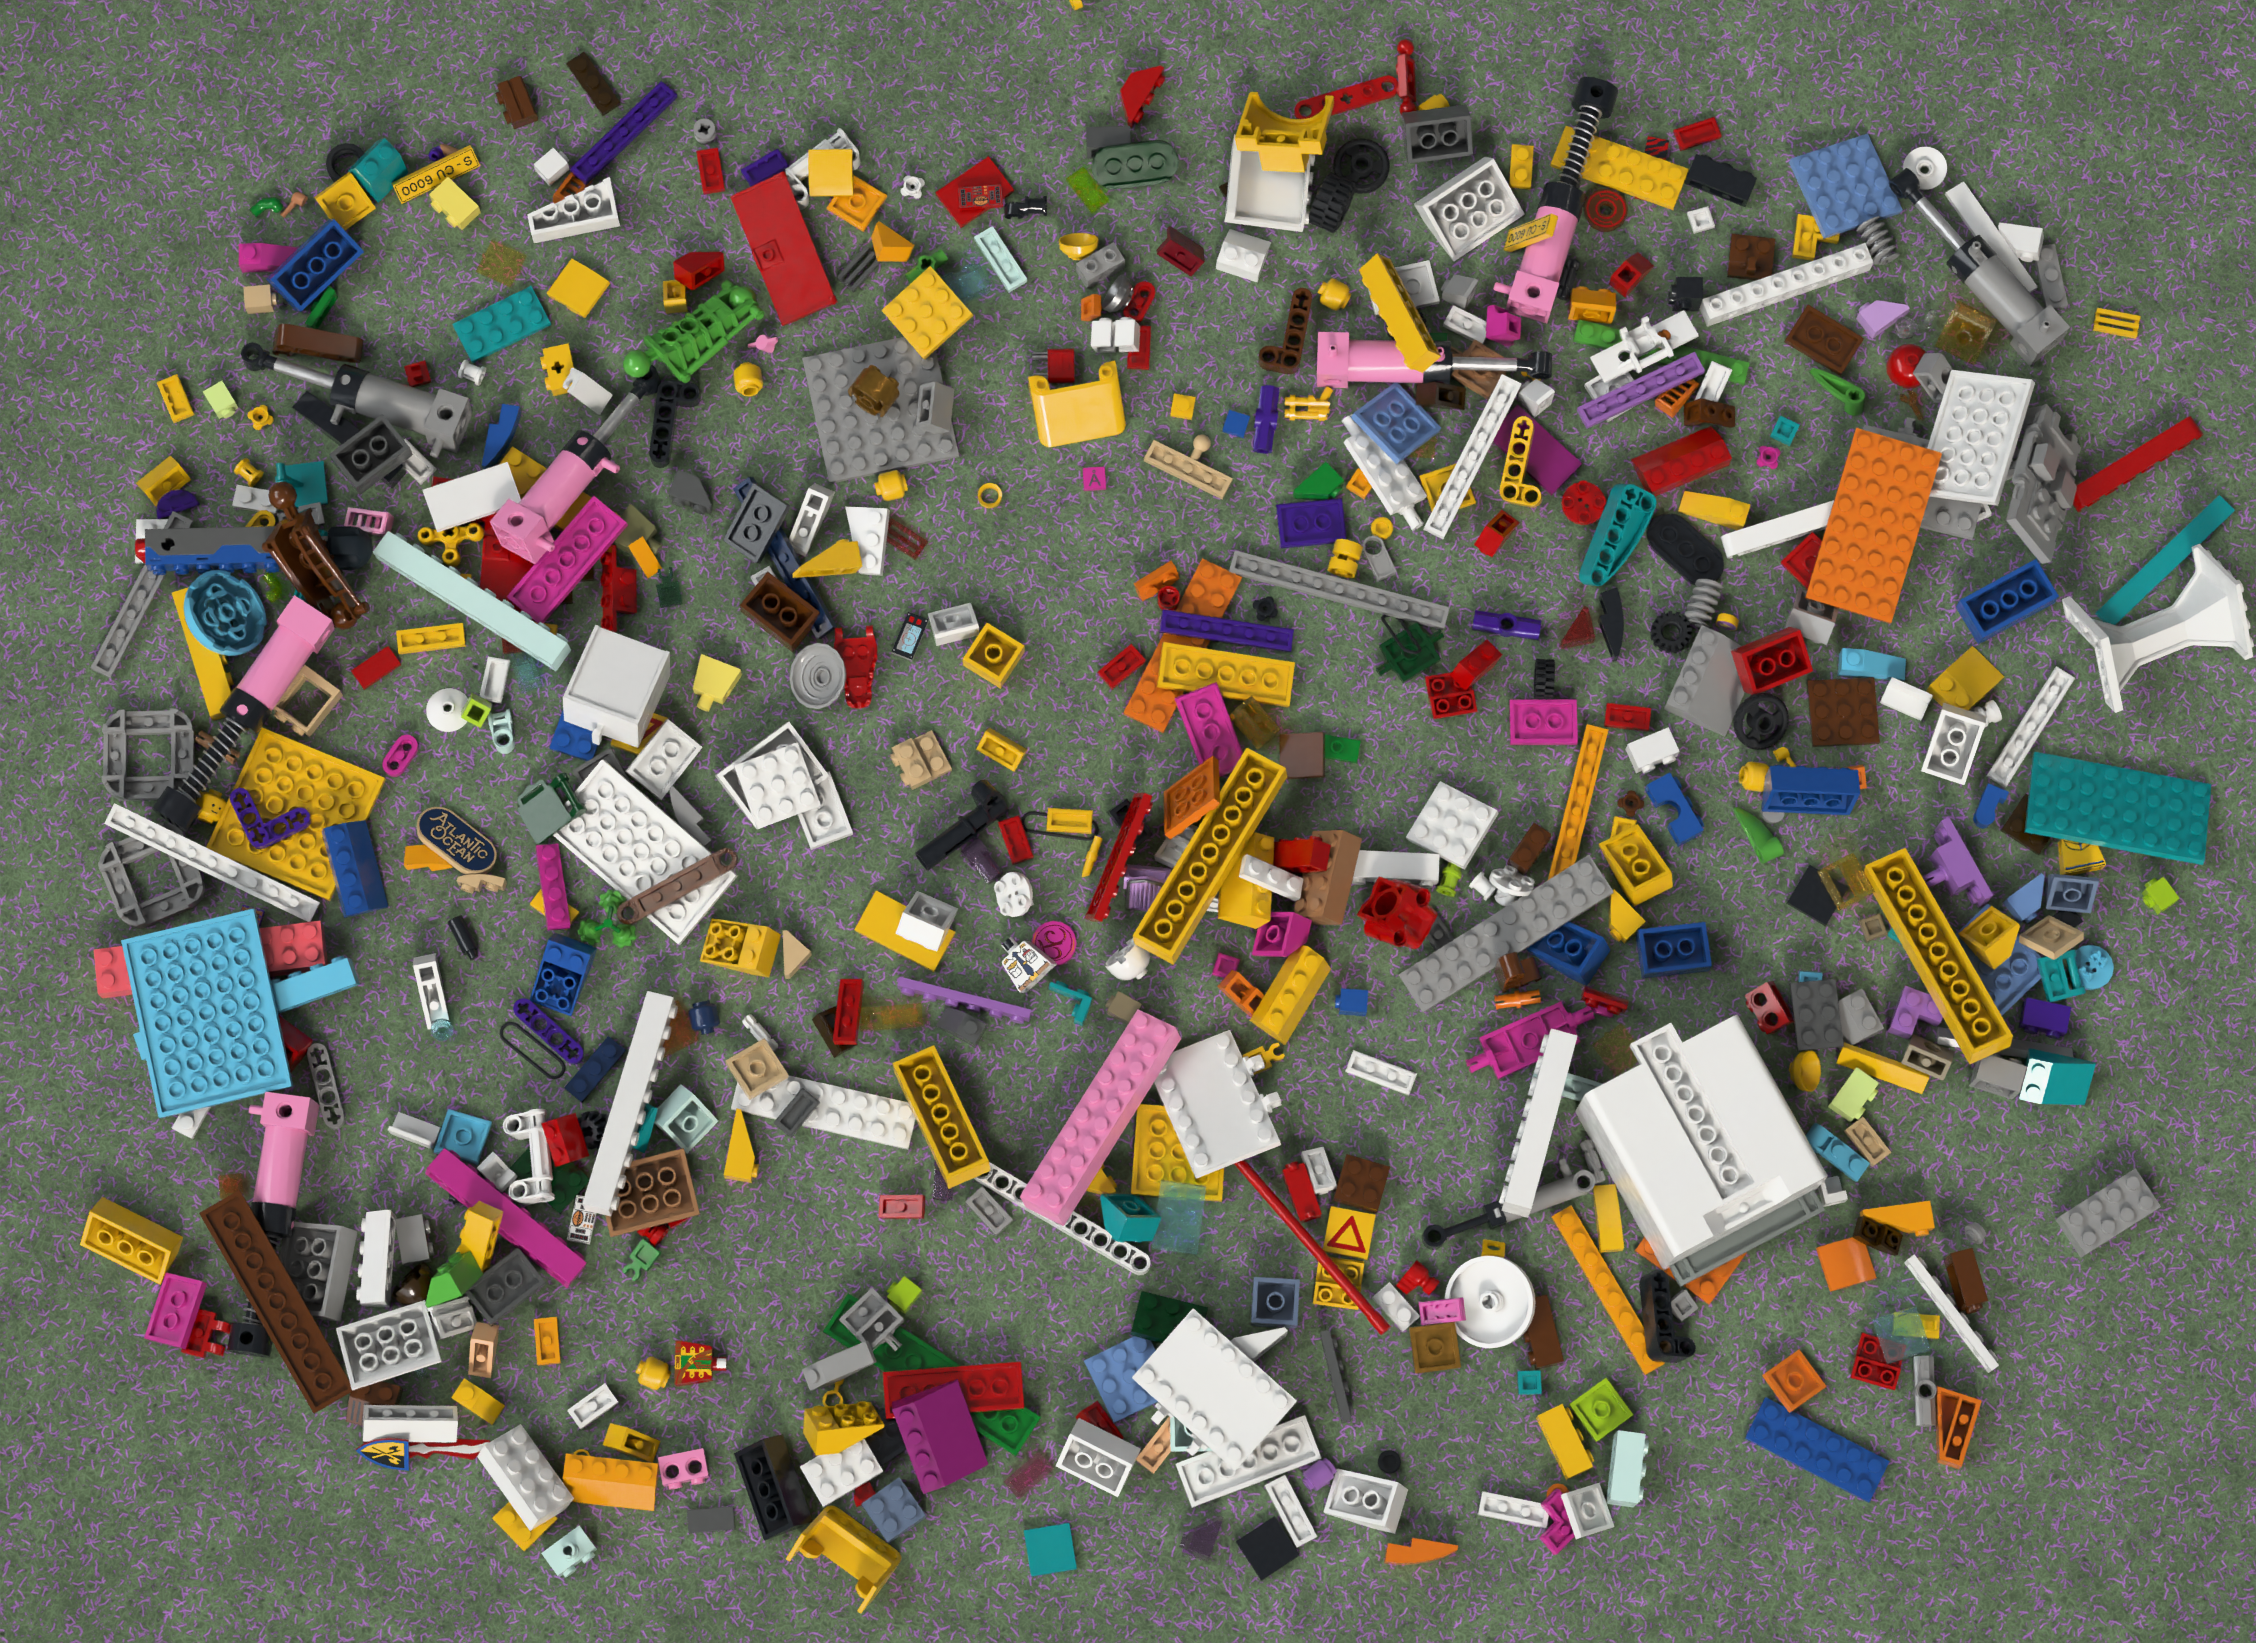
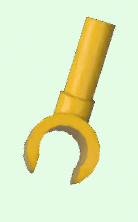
M1781 747L1773 751L1778 762L1785 759L1790 767L1797 766L1792 761L1787 748Z

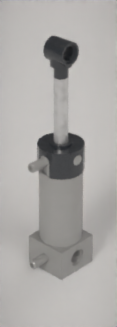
M1905 168L1889 181V187L1897 197L1904 198L1905 200L1909 198L1956 251L1947 261L1946 265L1963 284L1967 285L2013 337L2010 345L2029 366L2033 365L2063 341L2070 326L2051 305L2044 309L1980 235L1965 242L1919 191L1920 183L1917 176L1909 168Z
M253 342L247 343L241 350L244 365L250 371L268 368L331 389L330 405L336 407L330 420L332 424H339L344 411L374 419L383 414L390 424L425 435L427 443L433 445L430 455L435 458L439 456L441 449L454 453L458 452L473 415L468 397L440 388L437 395L347 364H343L334 377L271 356L269 351L263 350L259 344ZM253 354L259 355L256 359H249Z

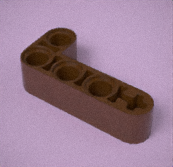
M1298 288L1293 293L1283 348L1265 346L1260 350L1258 363L1262 369L1283 374H1294L1298 371L1312 303V294L1308 289ZM1300 297L1305 298L1303 309L1298 308ZM1294 318H1301L1304 322L1302 324H1295L1292 320ZM1296 338L1300 343L1292 345L1289 343V340ZM1265 355H1271L1272 357H1274V360L1271 362H1267L1263 359V357ZM1287 359H1293L1296 362V364L1293 366H1288L1285 364L1284 361Z
M279 324L274 333L272 354L276 356L287 354V357H290L293 353H299L342 362L360 363L364 340L359 337L302 326Z
M1513 952L1497 960L1494 973L1502 993H1506L1508 989L1514 987L1518 989L1529 985L1528 982L1534 980L1538 982L1542 979L1534 957L1520 961L1517 952Z

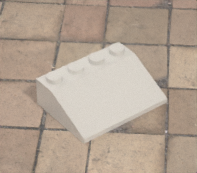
M1488 157L1482 158L1414 203L1424 223L1453 261H1456L1525 215L1495 160Z
M786 722L715 775L755 828L756 825L734 765L798 742L814 787L829 776L790 722Z
M425 1300L336 1328L352 1390L442 1362L438 1341L430 1320L432 1318L431 1313L427 1310Z

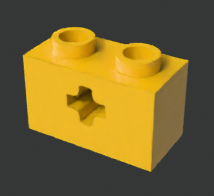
M569 343L544 348V356L540 357L542 369H547L548 377L544 378L547 390H551L553 396L568 393L569 387L567 389L563 388V383L568 377L571 368H574ZM557 367H561V373L557 374Z

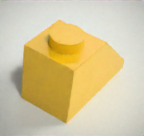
M1614 889V893L1609 896L1610 934L1616 941L1619 942L1621 940L1625 944L1638 929L1644 926L1646 921Z
M465 1378L451 1397L454 1401L491 1425L494 1424L505 1407L501 1402Z
M612 1423L609 1425L603 1445L651 1463L654 1461L660 1441L628 1427Z

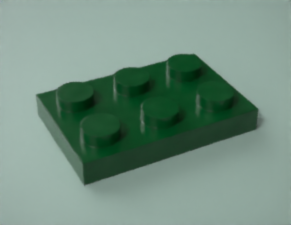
M530 1146L509 1168L521 1180L532 1177ZM551 1156L553 1175L551 1186L555 1199L547 1203L561 1214L576 1198V1195L588 1185L590 1178L571 1162L555 1167Z
M1141 1291L1130 1335L1163 1343L1192 1309H1195L1206 1319L1208 1307Z

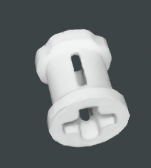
M464 360L459 369L458 377L469 379L479 386L485 376L486 367L482 366L480 368L470 364L468 360Z
M1482 871L1470 883L1469 887L1471 889L1475 888L1484 896L1483 899L1487 901L1498 888L1484 876L1485 873Z

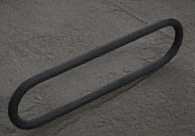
M1382 615V622L1403 651L1410 654H1418L1422 651L1421 646L1402 619L1396 618L1418 648L1417 651L1406 649L1385 620L1386 617L1391 616Z
M1028 812L1021 819L1024 830L1034 834L1090 841L1099 832V827L1093 820L1092 824L1095 826V834L1091 837H1079L1026 828L1024 821L1027 816H1047L1048 813Z
M508 1022L501 1027L500 1038L546 1077L557 1079L564 1074V1062L521 1026L514 1022ZM509 1025L517 1027L562 1065L561 1073L556 1076L549 1075L504 1038V1028Z

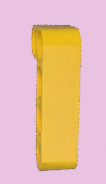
M1521 416L1513 424L1500 485V495L1507 503L1535 508L1541 504L1542 494L1537 487L1523 484L1535 427L1530 418ZM1524 422L1530 427L1524 431V438H1528L1527 441L1522 438H1516V436L1521 437L1522 431L1519 425L1522 426ZM1516 444L1525 445L1523 454L1517 455L1514 453L1513 450ZM1513 465H1518L1521 468V472L1517 476L1509 474V469ZM1508 487L1516 489V494L1512 498H1507L1504 495L1505 489ZM1528 492H1537L1538 498L1535 502H1528L1526 500Z

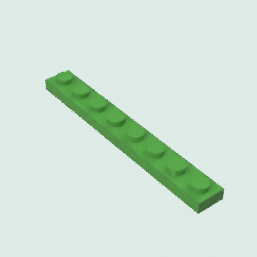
M1580 319L1573 340L1576 343L1604 350L1622 341L1619 329ZM1682 345L1672 350L1674 356L1670 358L1667 356L1655 362L1668 365L1695 352L1705 370L1702 375H1706L1711 362L1714 361L1732 369L1728 381L1742 385L1745 384L1750 364L1749 362ZM1658 347L1638 358L1644 359L1662 349ZM1622 352V353H1621V354L1630 356V354L1627 353V352Z

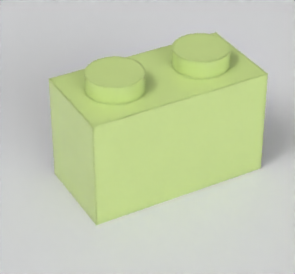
M1856 1067L1828 1107L1849 1122L1854 1118L1858 1120L1866 1110L1862 1107L1867 1100L1871 1102L1878 1093V1090L1875 1088L1879 1083Z

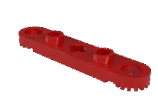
M1387 75L1305 99L1296 104L1294 115L1296 119H1307L1317 115L1325 106L1326 95L1334 96V107L1331 116L1389 99L1397 94L1398 81L1393 76ZM1390 82L1394 85V89L1386 92L1382 89V84ZM1347 94L1348 97H1352L1349 104L1341 101L1343 95ZM1304 106L1309 107L1311 114L1309 116H1302L1299 113V109Z

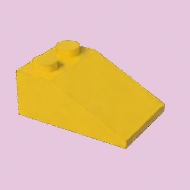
M1972 646L1933 681L1926 692L1932 694V698L1941 706H1943V703L1970 711L2004 676Z
M1638 824L1599 843V847L1622 891L1634 907L1673 887L1672 872Z

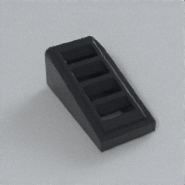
M1123 799L1107 811L1119 829L1122 826V821L1127 811L1120 817H1118L1117 813L1123 808L1128 810L1130 806L1128 799ZM1145 823L1144 833L1134 841L1136 847L1153 835Z

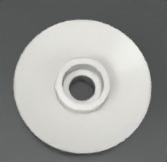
M1931 147L1914 149L1907 155L1903 163V170L1909 168L1917 176L1920 190H1929L1937 187L1944 180L1947 173V163L1944 156L1938 150ZM1922 167H1927L1929 169V172L1923 174L1920 171V169Z
M452 688L442 689L433 694L426 707L427 718L432 726L444 732H452L462 728L467 723L466 720L461 718V711L468 700L467 696L461 691ZM446 705L452 706L449 712L444 711Z

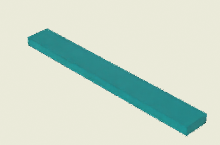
M2220 495L2216 497L2095 614L2103 622L2116 625L2192 553L2193 546L2201 544L2235 509Z

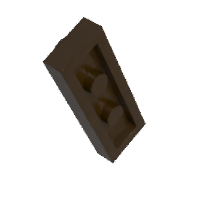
M582 52L566 63L602 116L621 105L585 52Z

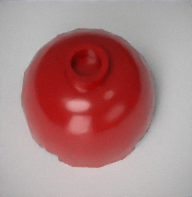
M1903 344L1894 349L1888 357L1886 364L1887 375L1894 384L1906 389L1920 386L1921 384L1914 376L1913 371L1924 353L1927 352L1914 344Z

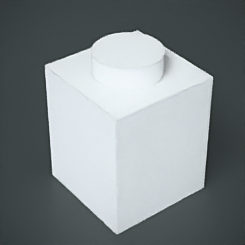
M552 148L534 163V168L540 177L551 186L570 170L567 163L569 159L562 151L558 153Z

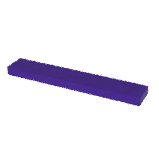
M660 81L570 168V171L587 185L677 98V94Z
M1163 609L1159 633L1291 652L1294 629Z

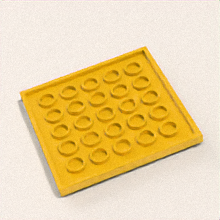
M262 727L233 790L244 788L249 792L264 823L300 807L306 809L311 815V824L306 829L264 849H256L249 842L229 797L206 848L250 869L331 901L336 886L321 831L323 828L362 820L367 822L386 779ZM238 794V799L235 802L239 801L243 810L249 808L244 802L246 796ZM248 813L244 817L246 824H253L256 821L254 813ZM298 814V819L291 822L290 818L286 820L290 824L291 829H293L292 823L299 821L300 824L304 823L306 815ZM277 823L274 827L276 834H283L286 830L284 823ZM257 828L252 829L256 835L254 841L262 843V838L265 835L261 836Z

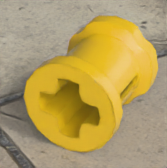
M248 458L241 460L234 469V473L241 475L250 487H253L264 474L262 470H257L250 464Z

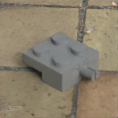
M873 1288L863 1295L839 1319L861 1343L869 1341L872 1352L885 1342L894 1351H897L898 1347L902 1346L893 1334L904 1322V1319Z

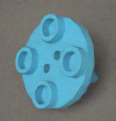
M2094 945L2082 946L2077 949L2075 960L2082 986H2085L2087 990H2094L2107 984L2113 975L2114 969L2112 958L2107 951Z

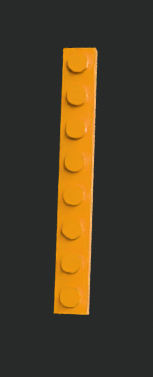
M1589 724L1586 725L1548 880L1576 862L1608 729Z
M1572 1205L1551 1217L1643 1374L1647 1375L1664 1365L1665 1362H1655L1648 1357L1644 1327Z

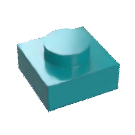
M1779 416L1770 437L1790 446L1800 424Z
M1541 1371L1517 1372L1518 1395L1542 1394Z

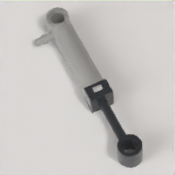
M1564 1158L1560 1159V1169L1564 1178L1537 1187L1530 1214L1589 1194L1595 1185V1177L1587 1170H1580L1572 1175ZM1585 1178L1589 1186L1587 1188L1579 1187L1577 1179ZM1498 1200L1484 1205L1482 1208L1484 1214L1445 1229L1435 1224L1428 1226L1423 1232L1422 1243L1430 1250H1437L1444 1244L1447 1237L1485 1223H1488L1490 1230L1523 1216L1501 1211L1503 1204L1499 1203ZM1436 1232L1440 1236V1241L1437 1243L1429 1241L1428 1234Z

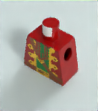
M675 1340V1386L680 1387L713 1381V1371H727V1357H713L714 1349L712 1346Z

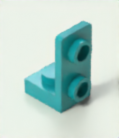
M1056 981V983L1050 982L1049 990L1081 1002L1080 1004L1076 1003L1071 1016L1075 1017L1074 1024L1083 1026L1092 1004V997H1089L1090 994L1081 989H1077V991L1068 989L1069 986L1060 981Z

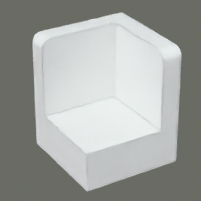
M1838 1176L1826 1178L1818 1187L1823 1207L1844 1203L1848 1200L1846 1190L1842 1191Z

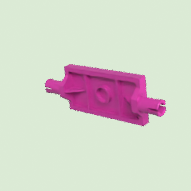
M1562 1002L1551 1005L1479 1037L1483 1053L1465 1060L1467 1067L1470 1066V1073L1489 1065L1492 1067L1498 1080L1535 1064L1538 1056H1543V1053L1539 1052L1544 1034L1549 1035L1551 1029L1577 1035L1575 1029H1577L1578 1025L1595 1019L1593 1012H1591L1592 1009L1586 1006L1571 1014L1565 1010ZM1577 1035V1040H1576V1044H1575V1045L1580 1044V1040H1579V1038H1578V1035Z

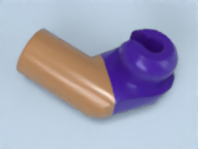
M441 144L432 148L428 156L431 161L436 162L459 149L447 144Z

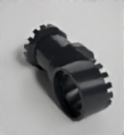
M1025 196V203L1012 202L1011 204L1009 202V205L1006 203L1004 205V217L1007 219H1011V217L1022 219L1024 216H1029V214H1043L1047 216V208H1045L1047 207L1045 205L1047 204V196H1043V198H1029Z

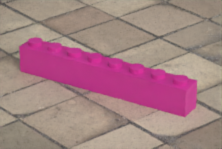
M444 1148L427 1167L425 1174L467 1208L473 1207L478 1201H481L503 1211L498 1233L516 1248H519L522 1253L564 1287L568 1288L585 1268L587 1262L584 1261V1256L576 1250L574 1252L567 1247V1243L561 1237H554L549 1233V1228L544 1223H537L533 1220L528 1210L523 1207L518 1208L508 1194H501L497 1191L495 1184L487 1178L485 1180L478 1175V1171L472 1165H465L460 1161L461 1158L453 1150L448 1151Z

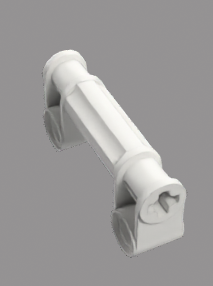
M841 128L837 129V133L828 140L824 139L812 149H852L853 156H855L853 171L861 163L858 149ZM808 153L785 169L794 196H804L801 200H796L800 210L805 209L809 204L808 191L801 183L802 180L809 176Z
M532 1109L524 1113L510 1115L503 1122V1129L510 1136L518 1140L529 1138L532 1177L514 1181L509 1187V1196L523 1205L549 1202L555 1199L551 1186V1181H553L551 1153L541 1124L546 1122L547 1110ZM519 1124V1128L515 1131L516 1125ZM525 1189L524 1195L520 1197L522 1190Z

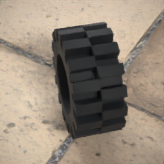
M1668 611L1667 614L1665 612L1661 613L1652 624L1650 638L1654 642L1653 645L1655 647L1658 646L1661 652L1664 650L1668 654L1670 652L1677 653L1687 646L1691 638L1692 628H1690V622L1685 620L1686 616H1680V613L1677 611L1675 614L1672 611ZM1667 625L1676 626L1679 630V637L1675 640L1666 639L1662 633L1663 628Z
M1536 659L1534 699H1553L1555 685L1554 659Z

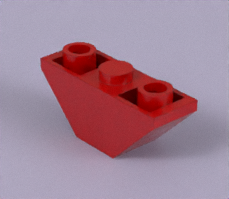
M1160 65L1132 72L1121 88L1120 100L1127 124L1131 128L1135 122L1139 124L1143 118L1144 112L1142 110L1145 105L1150 106L1155 97L1153 92L1156 87L1160 88L1166 78L1163 66Z

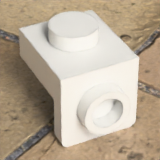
M494 1152L477 1167L479 1172L485 1178L492 1181L500 1192H503L517 1178V1175Z

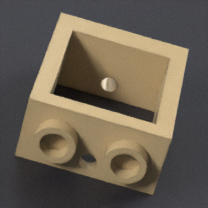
M304 665L273 708L274 712H276L274 716L282 723L286 721L293 725L291 729L300 736L306 734L310 737L343 695L338 688ZM306 680L330 697L307 727L283 710Z

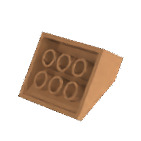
M684 1148L632 1161L631 1166L626 1167L624 1173L626 1175L625 1186L619 1190L617 1196L620 1197L617 1210H613L612 1216L605 1215L610 1237H615L700 1215Z

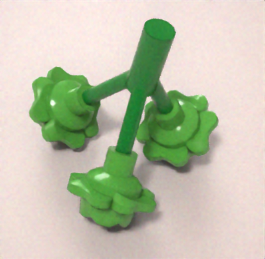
M608 889L606 893L600 894L601 900L599 901V905L608 912L607 919L602 924L594 922L591 918L581 921L578 934L581 936L580 939L582 942H587L590 946L594 945V943H599L600 936L603 934L602 929L607 927L614 930L612 934L615 945L619 948L631 946L632 942L636 939V927L629 924H618L616 926L612 921L613 913H617L619 905L626 901V897L622 896L619 890L613 891Z

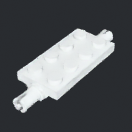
M1350 416L1345 417L1342 423L1351 434V437L1347 438L1343 443L1389 514L1399 513L1403 515L1412 531L1415 528H1420L1424 522L1420 519L1414 507L1416 503L1423 501L1427 495L1404 459L1396 464Z

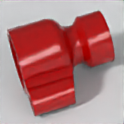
M1416 1260L1397 1283L1396 1287L1405 1294H1408L1417 1286H1421L1423 1292L1429 1296L1440 1281L1435 1277H1430L1429 1270Z

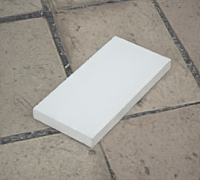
M508 462L423 490L437 532L495 514L508 499L516 503L521 501Z

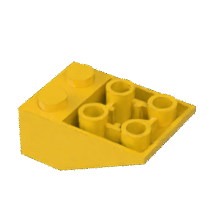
M712 918L700 961L751 975L770 977L781 934L767 926Z
M871 1402L839 1403L835 1406H814L804 1410L803 1434L816 1456L840 1453L884 1428V1423Z

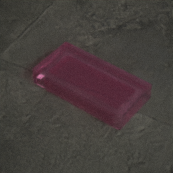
M1038 1451L1009 1476L1004 1483L1019 1500L1054 1469Z

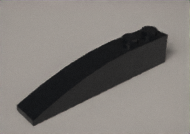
M308 391L292 407L339 446L360 431L344 417H341L339 424H332L330 420L334 410ZM400 464L381 480L393 489L407 473L404 465Z

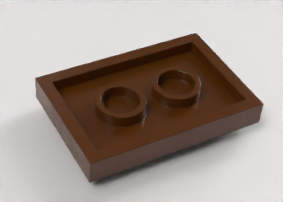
M1807 305L1784 342L1841 376L1864 338L1812 306Z

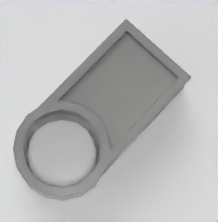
M1378 536L1367 537L1363 542L1362 552L1376 581L1379 582L1395 575L1397 571L1382 539ZM1368 541H1377L1381 545V551L1375 555L1367 553L1365 544Z

